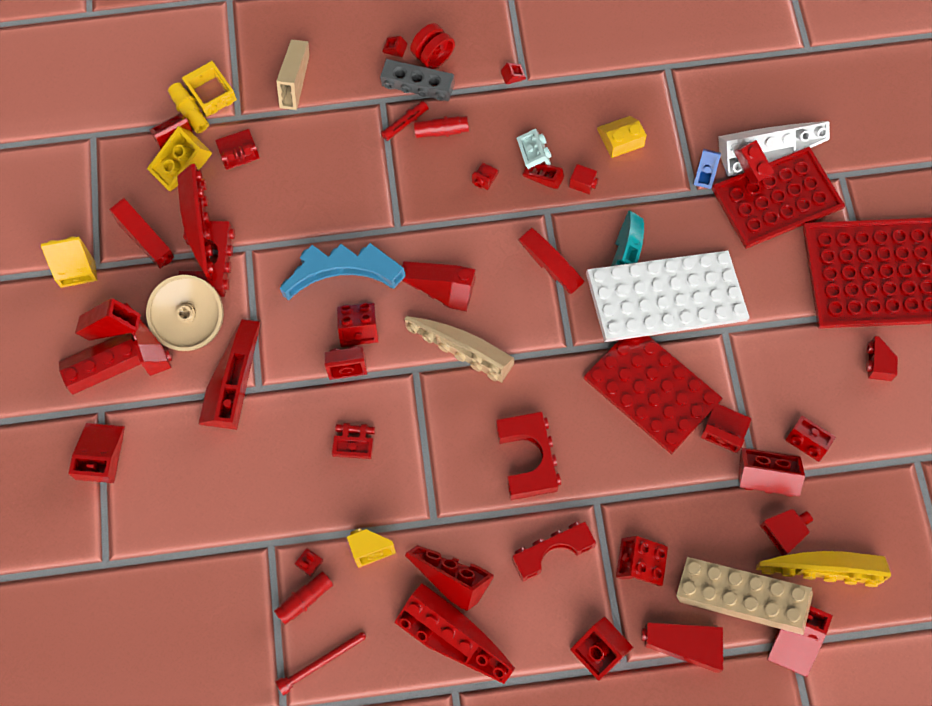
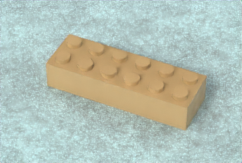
M687 557L676 596L680 603L803 635L813 592L810 587Z

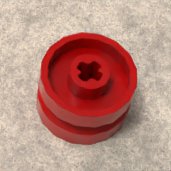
M431 23L416 34L410 45V51L417 59H420L426 68L435 69L450 57L455 48V41L438 24Z

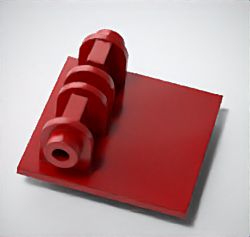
M249 129L215 140L226 170L260 159Z

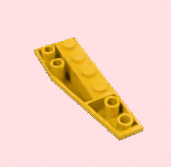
M844 551L802 552L764 560L756 565V570H762L763 574L778 572L782 573V576L785 577L802 575L804 579L811 580L819 577L824 578L826 582L843 580L845 584L851 585L860 582L865 583V586L878 587L879 584L884 583L885 580L891 577L885 556Z

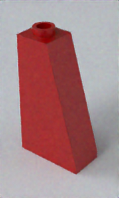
M125 198L109 209L119 227L160 269L172 261L174 255L170 248Z
M110 298L79 316L75 334L91 341L137 332L141 314L114 298Z
M647 623L645 628H642L641 640L645 641V647L713 672L720 673L723 671V627Z

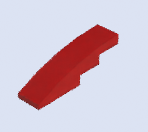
M530 228L518 239L541 268L544 267L555 281L558 280L569 295L585 282L565 258L533 228Z

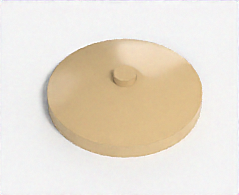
M177 275L161 282L151 293L146 308L147 323L152 334L166 347L178 351L196 350L209 344L220 331L224 317L222 300L215 288L207 281L191 275Z

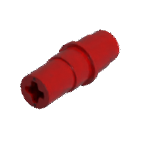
M444 116V118L414 122L416 138L431 136L449 137V135L469 132L468 117Z
M322 571L296 592H291V596L283 601L274 610V613L286 625L303 611H308L307 608L334 585Z

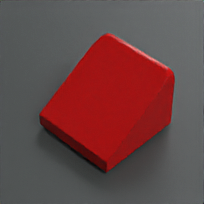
M402 36L388 37L382 52L403 57L407 42Z
M506 63L501 69L505 84L526 79L521 64Z

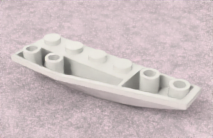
M829 121L774 126L718 136L720 158L728 177L744 173L733 151L748 142L757 140L768 162H772L810 146L812 148L830 139Z

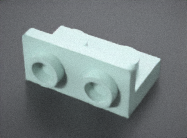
M535 128L517 137L525 165L528 169L544 161L547 165H551L549 158L552 156L548 147H545L547 141L543 133L539 134Z

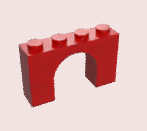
M210 221V223H207V228L211 232V239L208 240L209 245L218 250V258L214 263V273H211L212 280L208 281L203 271H179L178 275L199 277L211 284L220 297H225L226 290H229V279L227 277L228 273H231V262H229L230 256H233L231 241L235 238V229L232 228L229 221ZM184 230L183 238L186 244L190 245Z
M543 412L496 420L499 444L521 440L529 441L539 448L542 455V461L535 470L507 476L511 500L558 492L561 478L560 474L555 472L554 466H557L555 454H551L550 448L553 447L552 437L547 435L546 429H549L547 417H543Z

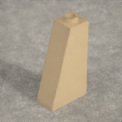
M292 39L290 41L276 81L279 108L297 110L309 60L308 41Z

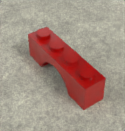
M575 522L564 532L558 530L550 535L551 538L545 541L539 539L532 543L533 546L528 549L523 547L514 552L515 555L512 556V561L522 582L541 573L542 559L553 549H568L578 556L595 548L596 541L586 522Z

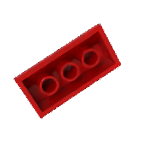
M131 333L117 335L59 361V372L66 388L72 395L141 365L133 342L135 341Z

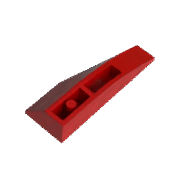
M194 163L177 175L179 206L183 227L190 247L206 278L210 281L212 280L211 273H214L213 262H210V256H213V251L208 241L211 239L210 229L207 228L210 218L209 213L206 212L208 199L204 195L207 185L201 170H198Z
M241 319L206 388L199 425L237 430L261 324L259 321Z
M423 583L410 596L394 622L426 647L505 684L515 670V667L487 635L458 609Z

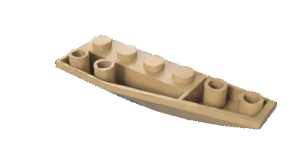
M410 316L405 318L406 328L410 332L422 335L425 341L437 344L446 353L449 351L454 354L457 360L461 362L466 361L471 364L474 370L478 372L483 371L493 381L498 380L502 383L514 365V357L464 330L427 319Z

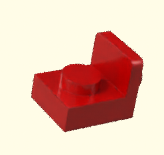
M482 162L477 172L474 171L472 174V183L478 188L488 190L498 175V169Z

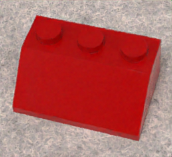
M741 448L738 475L739 487L746 490H760L769 494L779 493L788 497H800L805 479L800 456Z

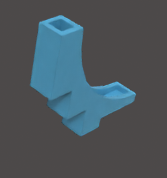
M371 243L367 247H363L358 256L340 244L331 251L329 257L314 245H311L301 254L300 260L302 265L298 266L294 274L282 283L280 291L283 297L290 300L300 290L310 284L339 275L369 277L394 289L406 275L401 265Z

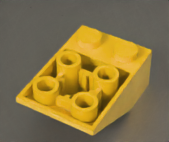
M68 237L58 241L50 240L47 243L41 244L52 275L60 288L98 281L96 262L80 237Z

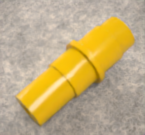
M181 83L172 84L168 88V93L175 103L177 111L187 118L196 133L205 131L209 123L200 112L195 98L188 93Z

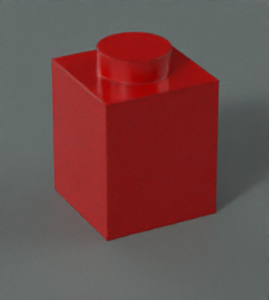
M576 164L570 178L569 188L590 195L592 188L596 189L599 181L596 178L597 171Z

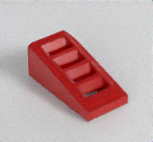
M543 163L529 169L526 167L522 174L523 177L557 190L564 179L562 168Z

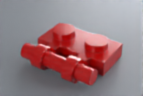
M350 423L336 424L335 432H342V436H334L333 457L372 459L374 440L373 438H366L367 434L374 435L375 427L368 426L367 424H361V426L350 425ZM349 433H359L360 436L349 437Z

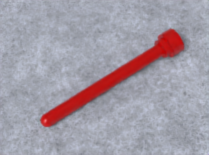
M363 632L357 634L289 678L286 676L276 680L275 683L282 695L284 696L289 693L290 689L293 688L292 685L365 640L366 634Z

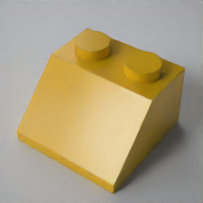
M631 116L597 127L611 158L644 147L647 135L640 121Z
M356 529L350 532L349 536H346L358 568L396 554L391 540L367 529Z

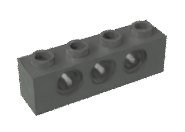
M386 59L380 76L381 85L387 89L401 90L404 93H414L422 97L435 98L439 101H449L455 85L454 74Z

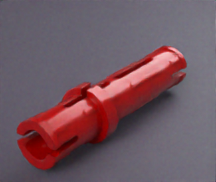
M421 101L412 109H408L406 114L384 131H381L382 137L389 141V139L410 123L416 122L419 116L429 110L427 104Z

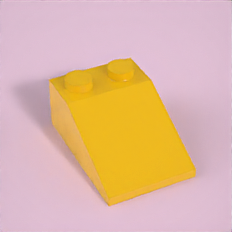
M178 126L147 169L171 192L178 186L177 175L194 163L199 170L211 156L212 152L191 131Z

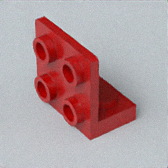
M365 302L357 305L337 307L338 333L341 347L379 342L374 303Z
M717 404L711 412L701 438L738 454L743 446L744 437L752 419Z
M639 536L622 538L616 578L622 580L636 578L657 586H663L668 547Z

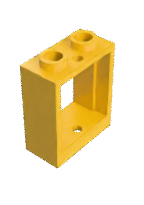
M213 61L182 77L186 89L195 98L197 105L206 117L217 113L218 110L236 101L233 89ZM216 78L225 90V93L204 104L194 89Z

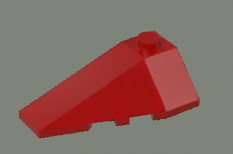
M403 262L402 267L406 275L402 280L403 282L417 290L423 291L432 299H437L448 308L467 312L476 279V269L448 264Z
M140 319L137 332L131 333L135 340L133 342L140 363L149 376L172 368L169 362L172 361L169 350L165 351L161 343Z
M418 545L405 554L452 603L466 611L470 610L480 601L494 578L493 574L477 565L470 564L469 567L458 563L459 559L443 558L439 552Z

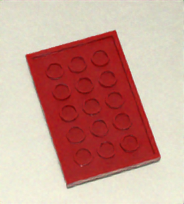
M810 146L769 162L774 173L759 182L750 183L744 172L712 186L713 193L745 249L801 227L804 223L813 222L844 209V202Z
M649 336L619 340L584 376L585 381L671 455L723 399Z

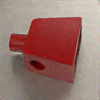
M790 509L766 519L760 526L781 556H784L810 533L806 525L813 522V518L808 511L798 515L794 509Z

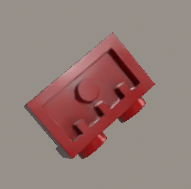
M801 416L786 438V441L820 462L836 437L806 417Z

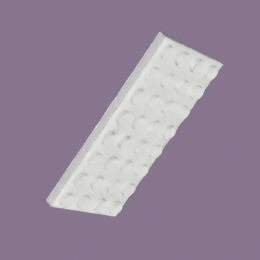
M729 251L587 269L586 271L604 342L744 322L750 318Z

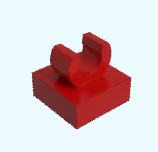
M306 548L294 564L312 577L322 564L323 559Z

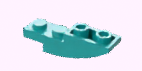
M632 211L627 212L615 244L618 245V249L611 266L638 263L644 239V219Z

